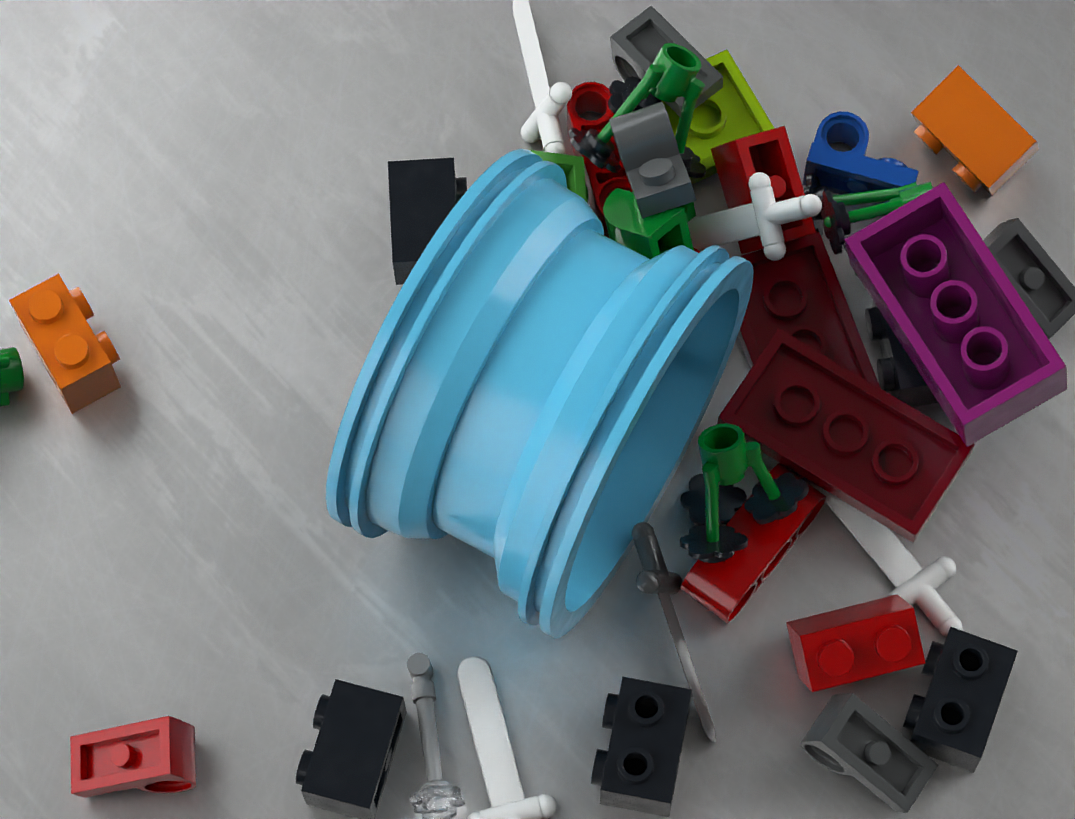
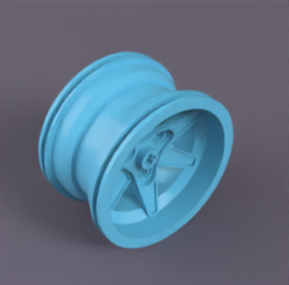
M517 149L505 154L479 176L440 225L407 277L372 344L347 403L331 455L326 482V504L330 517L344 526L353 527L359 534L368 538L381 536L388 531L409 539H440L450 534L495 558L499 589L504 595L518 602V615L521 621L530 626L539 624L540 630L552 638H560L566 635L580 622L608 586L634 546L635 541L632 538L633 527L637 523L648 522L682 461L717 388L741 328L753 284V265L750 261L740 256L729 258L727 250L718 245L709 246L700 253L686 246L678 245L649 259L604 236L602 223L588 203L582 197L567 189L564 170L559 165L550 161H543L537 154L526 149Z

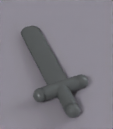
M646 522L637 523L632 529V538L635 541L634 544L643 571L636 578L637 588L643 593L658 594L689 689H692V697L703 730L711 742H715V728L670 595L676 594L681 590L682 578L679 574L667 570L653 527Z

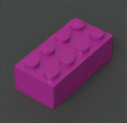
M945 182L844 239L850 265L966 447L1067 390V367Z

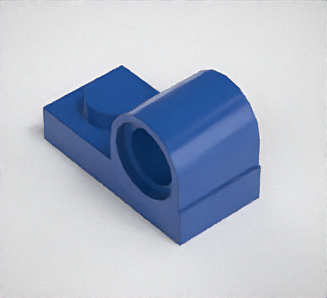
M839 111L828 115L820 123L806 160L802 185H806V174L813 173L814 177H818L821 186H827L828 190L832 193L841 195L898 188L916 182L919 171L908 168L903 162L893 158L874 159L867 157L869 131L866 123L853 113ZM842 142L849 145L852 150L846 152L837 151L830 144ZM878 202V203H872V204L877 205V204L886 203V202Z

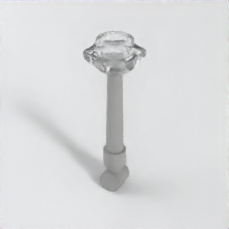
M415 653L408 659L407 668L413 679L411 684L412 699L417 707L427 782L417 792L411 794L410 803L414 807L415 813H421L422 819H451L457 815L456 808L465 805V800L458 786H453L448 781L442 780L434 710L436 695L434 682L430 680L433 676V668L427 655Z

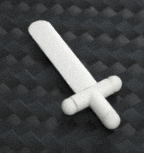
M513 0L514 20L535 104L534 112L521 128V136L528 143H535L541 138L545 152L566 155V147L558 115L571 99L572 89L564 82H558L550 89L529 0Z
M757 172L750 177L748 182L752 203L695 217L688 222L692 245L701 251L712 245L721 246L760 236L765 256L770 260L777 261L783 258L786 253L781 224L816 216L822 209V202L814 194L775 202L769 176L763 172Z
M809 481L814 488L827 497L826 504L896 587L886 597L898 594L910 605L913 606L916 603L944 637L947 636L950 627L962 630L961 621L935 591L937 587L946 582L947 579H950L956 572V565L951 558L940 557L923 569L889 528Z
M473 656L464 659L458 666L457 678L491 808L471 813L466 819H543L551 817L557 810V801L553 796L542 794L538 797L534 796L525 799L490 665L481 657Z

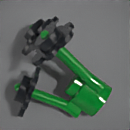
M728 423L708 427L698 437L703 474H697L690 479L689 491L684 492L680 498L681 506L689 510L690 520L697 526L689 529V535L680 538V547L688 549V555L707 563L723 562L732 557L735 551L746 548L748 538L744 534L735 533L733 527L719 526V523L727 524L743 504L747 513L752 514L758 524H768L774 520L783 519L797 509L798 501L806 497L809 487L806 481L796 479L794 474L790 472L780 475L777 479L772 478L762 460L759 443H746L744 432L740 427ZM748 467H752L759 482L752 489L753 497L747 500L746 492L739 487H735L734 484L744 478Z

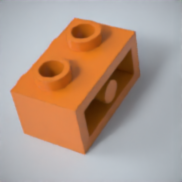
M959 65L911 112L915 121L919 124L913 133L935 155L944 148L958 162L952 171L974 193L982 186L993 196L1039 150L1037 141Z
M58 273L9 300L21 327L72 414L121 388L112 364L120 360V357L105 331L96 335L93 333L86 320L93 317L94 313L79 287L69 291Z

